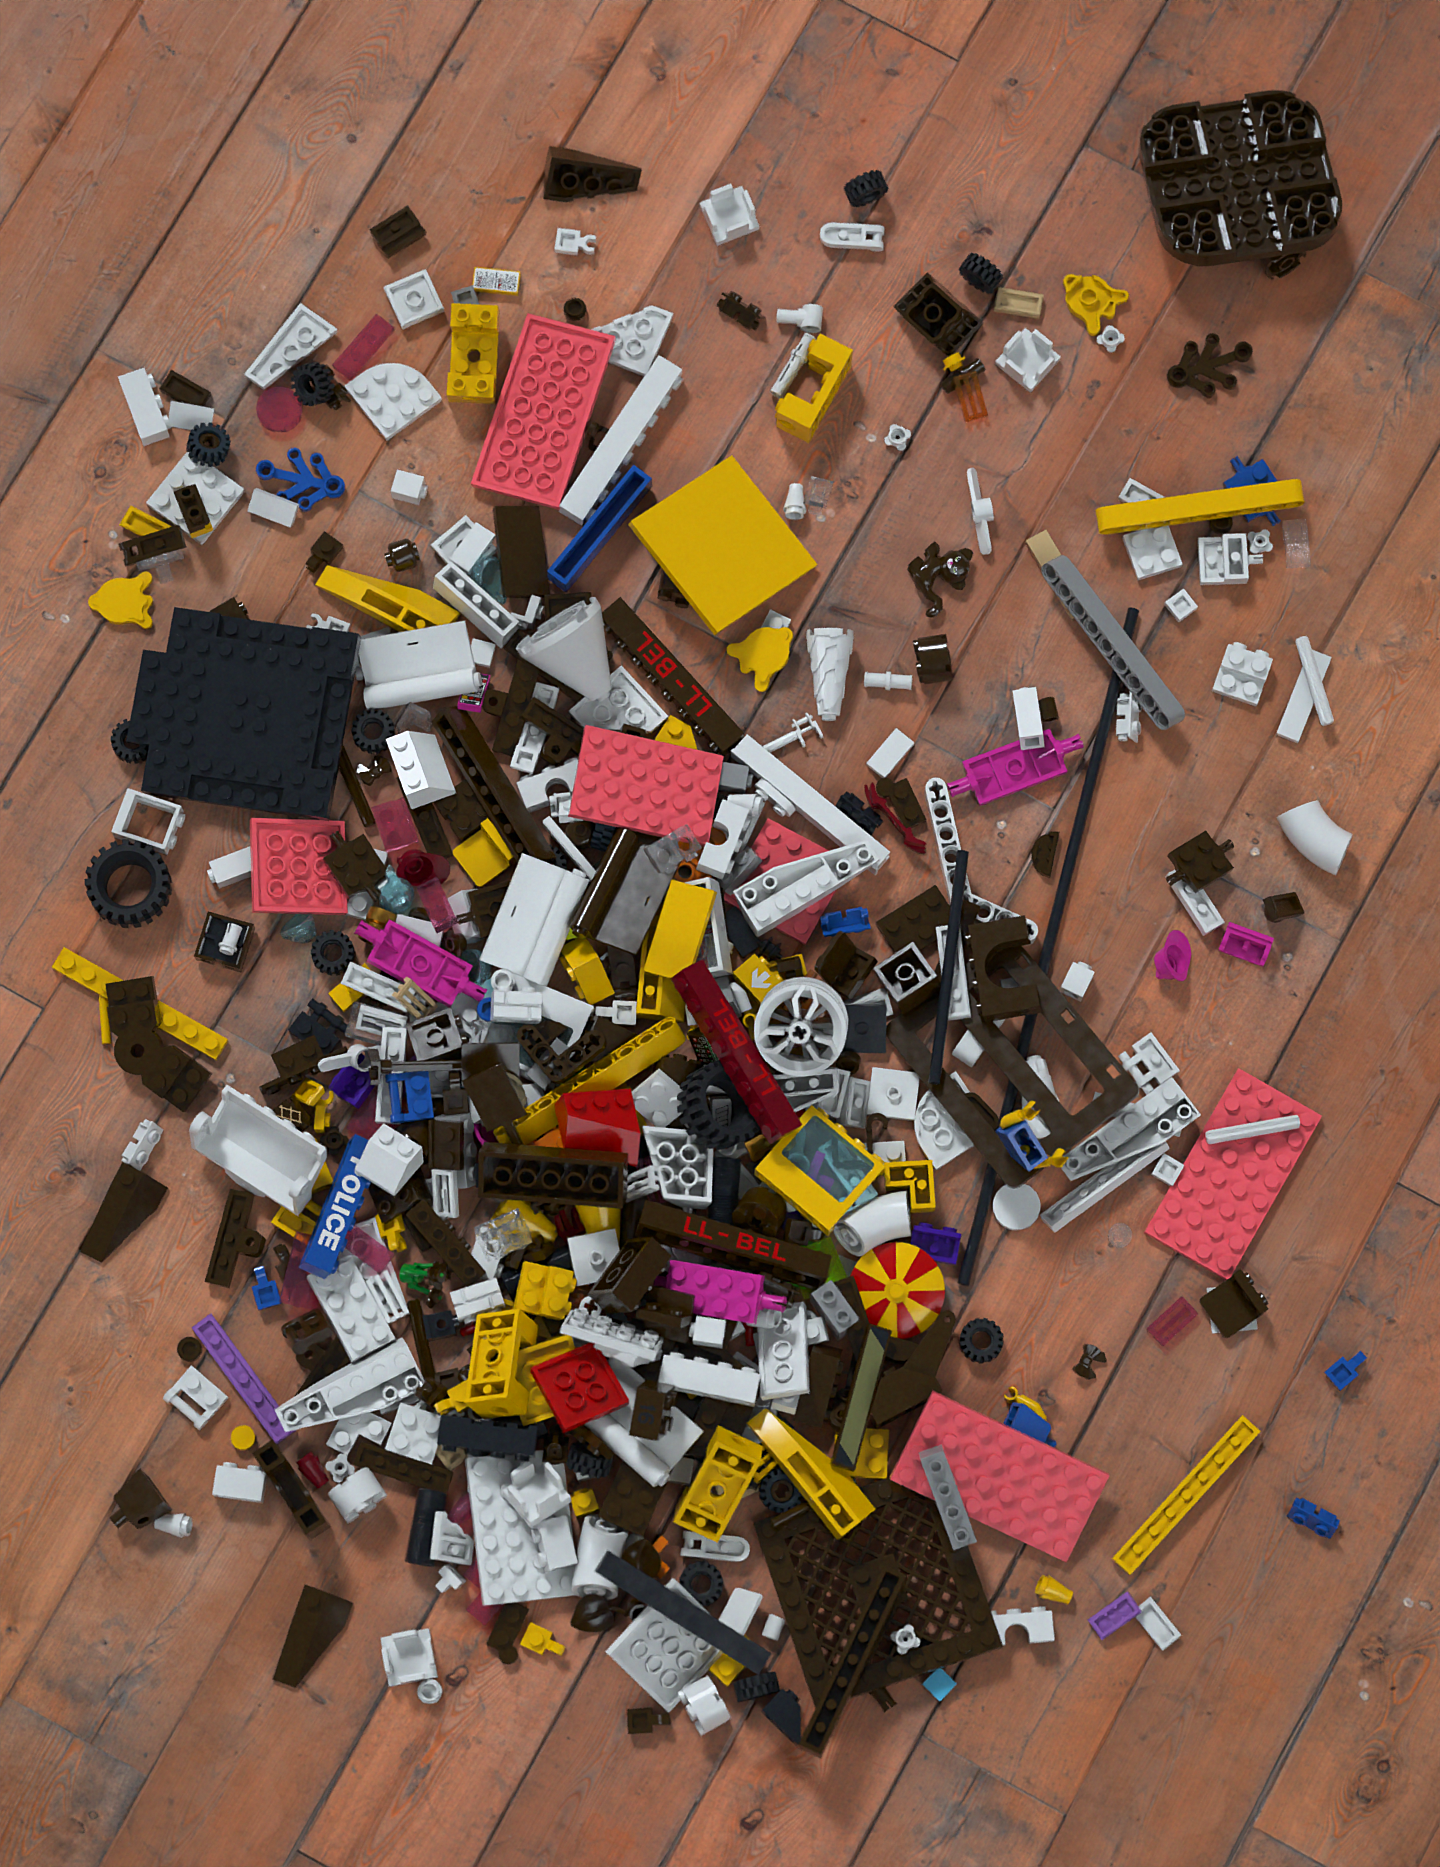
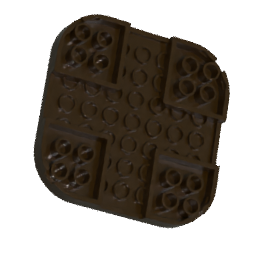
M1269 90L1245 94L1244 100L1204 106L1200 105V101L1181 103L1165 107L1154 113L1152 119L1142 128L1139 157L1157 234L1165 250L1181 262L1198 267H1207L1302 253L1317 249L1326 244L1339 227L1342 198L1327 152V139L1322 120L1315 107L1309 101L1303 102L1296 98L1295 93Z

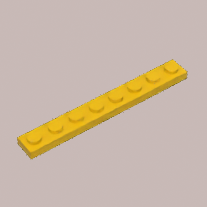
M63 947L52 965V969L106 999L108 998L105 984L124 981ZM158 1000L161 1024L158 1029L217 1061L228 1043V1039Z
M1242 1415L1114 1555L1112 1560L1130 1576L1261 1431Z

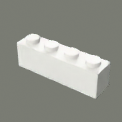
M452 561L435 575L433 589L498 647L502 648L507 644L518 630L519 621Z
M670 1352V1356L664 1355L658 1382L675 1385V1391L755 1407L760 1374H756L757 1370L742 1367V1370L732 1369V1365L728 1363L718 1362L717 1366L708 1364L707 1359L694 1357L693 1361L684 1359L683 1354Z

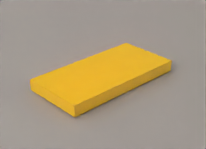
M671 880L643 971L671 979L682 969L696 963L717 895L716 891Z

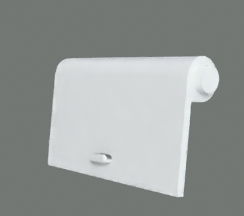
M465 621L361 639L359 658L366 684L363 694L368 711L370 709L377 710L477 692L479 686H482L481 675L479 672H476Z
M522 853L479 960L547 986L569 933L570 924L590 881L586 878L587 873L575 868L573 872Z
M612 1358L609 1361V1365L630 1400L629 1405L588 1422L584 1426L653 1487L657 1485L662 1487L671 1476L668 1473L704 1431L678 1408L672 1407L670 1414L673 1417L672 1429L667 1431L666 1436H663L659 1441L629 1436L636 1389L645 1380L631 1367H626L622 1364V1361Z

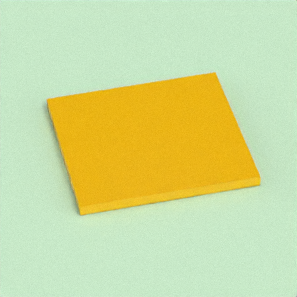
M732 455L631 520L628 524L714 635L818 565Z

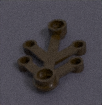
M1210 333L1205 339V347L1197 365L1188 367L1191 357L1195 356L1198 351L1197 343L1188 341L1184 346V354L1179 365H1174L1168 370L1167 381L1175 388H1182L1186 385L1201 391L1204 397L1210 398L1214 395L1216 387L1211 382L1204 383L1193 378V376L1201 374L1222 383L1225 389L1232 390L1236 387L1237 378L1232 374L1227 375L1214 368L1236 360L1239 362L1248 361L1252 356L1253 348L1247 342H1239L1236 344L1234 351L1209 360L1213 349L1218 346L1220 341L1217 334ZM1214 338L1216 343L1211 344L1208 339ZM1193 346L1195 351L1190 352L1187 350V347ZM1245 351L1247 355L1242 357L1238 352ZM1180 374L1182 379L1176 380L1174 375ZM1231 379L1233 380L1234 384L1228 385L1226 383V380ZM1210 387L1212 389V392L1207 393L1205 392L1204 388Z

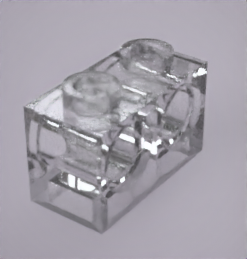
M684 824L643 850L657 873L659 874L664 871L667 875L678 868L676 863L683 859L687 863L697 857L698 853L696 851L702 847L688 824ZM681 838H685L689 842V849L687 851L681 850L678 846ZM661 850L669 854V861L667 863H662L658 859V853Z
M519 1208L474 1227L476 1240L488 1262L493 1259H501L507 1253L516 1249L521 1250L532 1243L530 1229ZM514 1230H519V1231H520V1232H518V1233H516V1234L510 1233V1232H512V1231H514ZM491 1240H497L496 1243H488Z

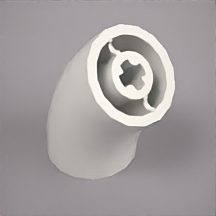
M1319 800L1303 804L1279 815L1277 820L1282 830L1297 850L1313 864L1336 876L1353 834L1334 823L1323 810Z
M907 1190L880 1195L847 1210L835 1224L833 1230L839 1243L851 1254L863 1256L869 1250L885 1242L912 1236Z
M599 1514L588 1515L584 1519L576 1556L578 1563L575 1564L572 1592L581 1598L588 1594L596 1593L597 1595L605 1596L607 1600L614 1599L618 1594V1586L594 1571L607 1550L621 1558L625 1550L629 1531L598 1518Z

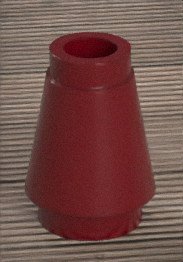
M312 1451L296 1462L299 1467L298 1470L317 1489L329 1481L318 1455L315 1456Z

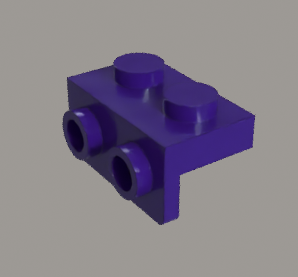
M360 1053L358 1056V1065L361 1064L365 1058V1056L362 1053ZM351 1066L343 1067L329 1085V1089L336 1096L357 1109L361 1107L375 1087V1085L370 1083L368 1071L362 1072Z
M919 1223V1226L914 1225L910 1244L924 1250L935 1262L956 1265L962 1234L957 1233L955 1228L943 1227L942 1230L933 1229L932 1224Z

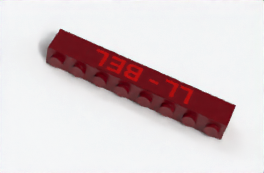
M703 959L674 975L671 981L676 991L679 992L688 1011L694 1017L700 1031L708 1040L713 1052L717 1055L725 1072L729 1075L738 1094L746 1103L750 1114L755 1118L768 1142L772 1144L802 1126L803 1124Z

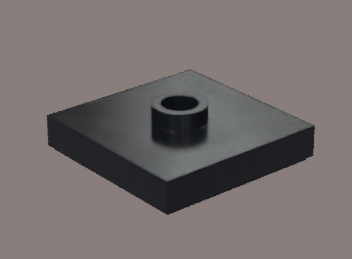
M845 1004L848 1014V1031L841 1052L886 1053L887 1006L881 1004Z

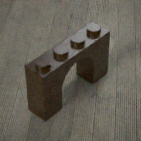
M1025 915L968 925L969 933H966L965 937L967 947H972L973 956H969L971 970L976 971L977 978L973 979V987L975 993H979L980 1001L976 1002L978 1015H983L985 1022L1042 1013L1039 990L1036 984L1003 988L991 982L987 974L989 962L996 953L1003 949L1031 944L1028 922Z
M273 1439L252 1453L310 1540L331 1527Z

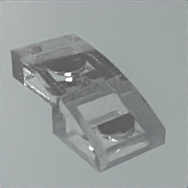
M1306 519L1282 520L1286 568L1311 567Z

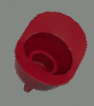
M412 849L405 852L401 857H397L398 867L396 869V876L398 881L406 886L436 887L445 882L450 874L448 860L438 854L424 853L421 850Z

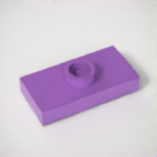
M1127 1591L1089 1618L1088 1621L1101 1640H1104L1143 1611L1129 1591Z

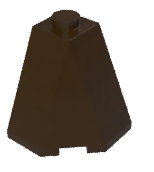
M590 1016L581 1035L582 1037L591 1030H598L603 1033L607 1040V1045L603 1052L590 1062L601 1060L638 1036L600 1016ZM591 1038V1045L594 1044L596 1047L599 1046L600 1043L598 1040L600 1038ZM584 1044L581 1046L582 1048H584L587 1055L591 1053L588 1050L590 1046H588L587 1048ZM576 1051L572 1060L580 1062L583 1054L580 1051Z

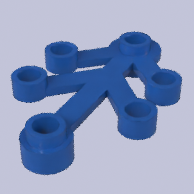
M298 448L289 449L287 456L289 461L295 464L300 474L277 469L269 460H262L256 466L257 475L262 480L267 481L276 478L297 483L286 491H279L276 494L279 497L286 496L287 500L292 499L311 487L319 488L318 491L310 496H303L298 500V504H300L299 509L303 512L310 511L313 504L323 498H338L345 491L343 479L339 476L331 475L320 453L312 454L310 463L313 468L318 469L323 479L313 477L303 461L301 451ZM294 452L299 454L295 459L290 457ZM315 458H320L321 462L319 464L313 463V460ZM264 469H269L270 473L268 475L262 474V471ZM333 484L338 486L335 491L329 489ZM303 501H308L309 505L307 507H302L301 503Z

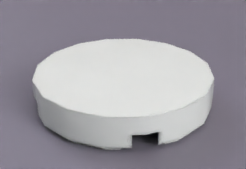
M1023 1184L1017 1189L1004 1185L996 1193L993 1200V1213L996 1220L1003 1227L1009 1230H1023L1030 1227L1037 1220L1040 1213V1199L1037 1192L1029 1185Z

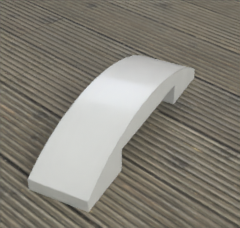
M537 682L532 698L535 697L552 709H555L559 688ZM526 721L519 743L516 745L510 768L533 774L547 735Z

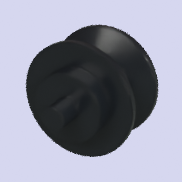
M773 937L765 939L763 942L761 940L757 942L760 945L758 956L766 955L768 957L767 962L783 957L780 954L782 943L773 944Z

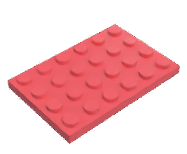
M585 725L568 817L705 847L706 842L709 843L724 756Z

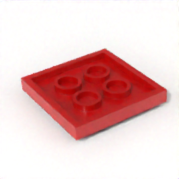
M587 1343L537 1364L530 1369L532 1377L563 1433L629 1405L630 1400L602 1351L594 1348L595 1343Z

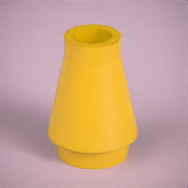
M1042 1575L1035 1588V1593L1039 1595V1598L1062 1602L1067 1605L1073 1595L1072 1590L1066 1588L1050 1575L1047 1577Z

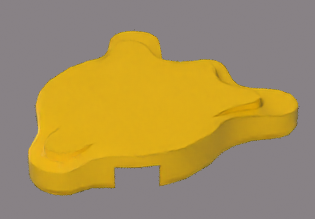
M1068 274L1063 279L1067 308L1075 317L1085 323L1090 336L1099 334L1101 317L1109 320L1113 319L1116 306L1126 303L1129 298V293L1126 290L1114 289L1106 281L1095 275H1092V277H1082V275Z
M145 571L131 579H111L103 584L97 593L90 596L88 600L89 607L97 611L110 623L121 625L134 623L143 629H150L153 621L148 614V610L153 604V599L150 595H144L143 592L152 583L153 578L149 572Z
M762 627L753 631L743 642L729 644L727 646V653L739 659L742 673L755 672V688L760 692H765L768 689L771 677L787 664L790 653L789 648L794 634L787 627L779 629Z

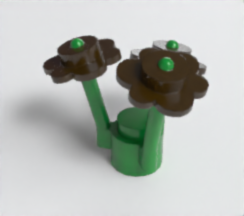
M444 1259L443 1263L438 1261L427 1264L414 1263L413 1265L404 1263L400 1269L399 1278L401 1282L408 1283L409 1289H415L428 1295L426 1305L432 1309L442 1299V1283L446 1281V1278L450 1280L451 1273H454V1271ZM424 1276L429 1277L428 1283L434 1287L431 1290L418 1285V1283L423 1281Z

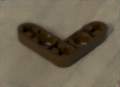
M523 1025L517 1032L519 1043L548 1079L555 1084H562L603 1052L607 1045V1040L603 1033L598 1030H591L558 1056L533 1025ZM525 1032L533 1033L532 1037L537 1043L534 1047L528 1039L524 1040ZM593 1037L596 1039L600 1038L598 1040L600 1045L597 1047L594 1044L591 1045L590 1039ZM583 1044L586 1046V1048L590 1046L588 1048L589 1052H591L590 1054L587 1055L584 1048L581 1047ZM542 1048L549 1050V1056L545 1060L537 1059L536 1054ZM574 1051H580L583 1054L582 1060L578 1063L570 1061V1055ZM553 1062L557 1069L563 1068L561 1070L562 1075L560 1077L557 1075L552 1077L554 1071L549 1064Z

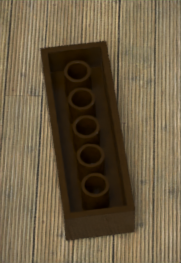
M484 1142L479 1150L478 1197L623 1209L627 1200L628 1153Z

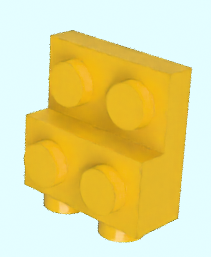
M524 1261L513 1309H521L526 1313L555 1320L564 1319L565 1315L568 1316L571 1311L572 1302L568 1301L569 1293L574 1292L577 1279L573 1277L574 1271Z
M866 1429L855 1471L844 1469L850 1477L887 1479L889 1430ZM835 1431V1443H836V1439H837V1436H838V1432H836V1431Z

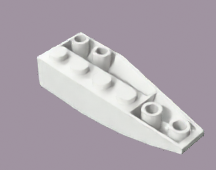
M864 840L773 867L734 890L733 894L745 920L756 937H759L840 888L880 861L869 841Z
M1170 1077L1063 1157H1068L1061 1169L1068 1179L1073 1181L1163 1144L1201 1116V1114L1176 1081Z
M401 1337L320 1380L276 1408L275 1412L285 1432L384 1409L417 1392L416 1388H421L425 1381L406 1342Z

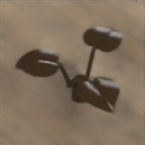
M647 1539L634 1542L621 1556V1559L651 1578H654L661 1569L660 1555ZM596 1593L588 1594L577 1603L570 1624L573 1628L580 1631L601 1632L608 1629L614 1623V1615L611 1610L624 1614L625 1617L630 1616V1619L634 1621L647 1605L636 1598L628 1603L627 1610H624L614 1605L608 1606V1600L605 1596L597 1595Z

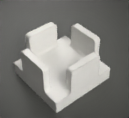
M728 184L711 191L709 199L699 202L717 246L759 230L760 226L755 217V207L747 190L744 191L742 186L733 189L732 184Z
M1025 328L1022 332L1018 331L1004 346L1003 353L995 361V365L1031 393L1057 364L1061 356L1052 350L1053 343L1035 329L1031 333Z
M531 1461L526 1462L511 1472L512 1484L503 1490L504 1497L531 1528L572 1502L571 1496L563 1487L561 1476L548 1462L534 1469Z
M429 1628L422 1630L414 1629L381 1637V1650L389 1687L438 1678Z

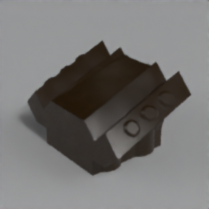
M928 272L893 306L908 323L947 356H951L983 324L978 316L956 299L947 288L941 285Z

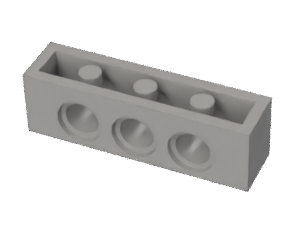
M942 1444L919 1452L922 1466L953 1550L977 1542Z

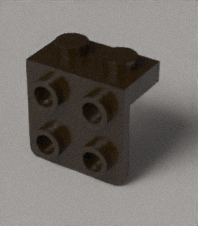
M839 931L830 940L829 946L824 953L817 959L814 969L839 994L852 1000L878 961L875 957L858 949L846 933Z
M1241 1269L1199 1300V1303L1224 1338L1231 1337L1269 1310L1266 1306L1268 1301L1261 1292L1257 1293L1252 1286L1254 1285L1253 1279L1247 1272L1243 1273Z

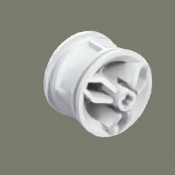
M810 977L787 979L774 986L761 1002L754 1024L756 1045L766 1062L782 1073L792 1076H809L819 1073L828 1068L838 1058L844 1047L848 1031V1014L839 994L823 981ZM800 997L813 999L808 1010L801 1009ZM784 1002L790 1012L776 1007ZM826 1010L831 1018H818V1021H814L816 1017ZM770 1018L789 1024H770ZM812 1028L833 1029V1035ZM785 1032H789V1034H787L778 1042H776L772 1036L784 1035ZM814 1041L825 1044L826 1046L819 1051ZM795 1043L802 1044L803 1055L790 1053Z

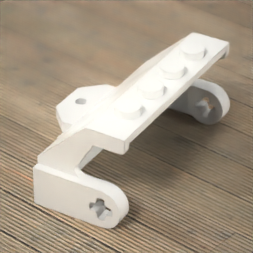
M226 1085L221 1092L222 1100L213 1117L211 1118V1116L202 1111L193 1120L189 1128L191 1148L224 1168L225 1172L235 1183L252 1194L261 1197L267 1196L298 1216L312 1198L311 1190L327 1158L326 1148L317 1143L315 1138L308 1132L302 1133L297 1130L295 1125L289 1120H282L275 1116V1112L269 1107L258 1105L250 1095H242Z

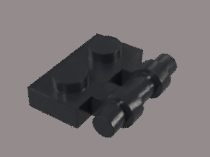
M312 998L307 1005L314 1010L312 1015L309 1016L302 1011L288 1028V1031L301 1041L315 1035L325 1056L332 1053L341 1042L334 1035L339 1029L346 1034L350 1026L344 1022L345 1019L340 1015L336 1016L327 1009L328 1006L323 1002L319 1003ZM321 1017L331 1023L328 1029L317 1022Z

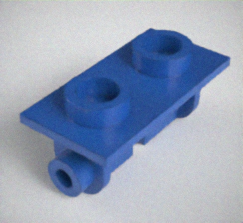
M867 908L847 909L845 918H842L841 911L824 913V916H820L824 937H834L839 931L858 933L871 929Z
M1296 1497L1286 1517L1292 1519L1298 1525H1303L1313 1530L1319 1536L1331 1539L1340 1522L1336 1518L1337 1516L1322 1508L1317 1515L1314 1513L1317 1505L1304 1498L1299 1499Z

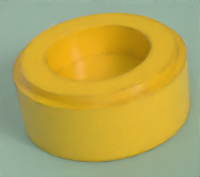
M240 1425L232 1431L231 1442L237 1449L248 1450L255 1444L256 1435L249 1426Z

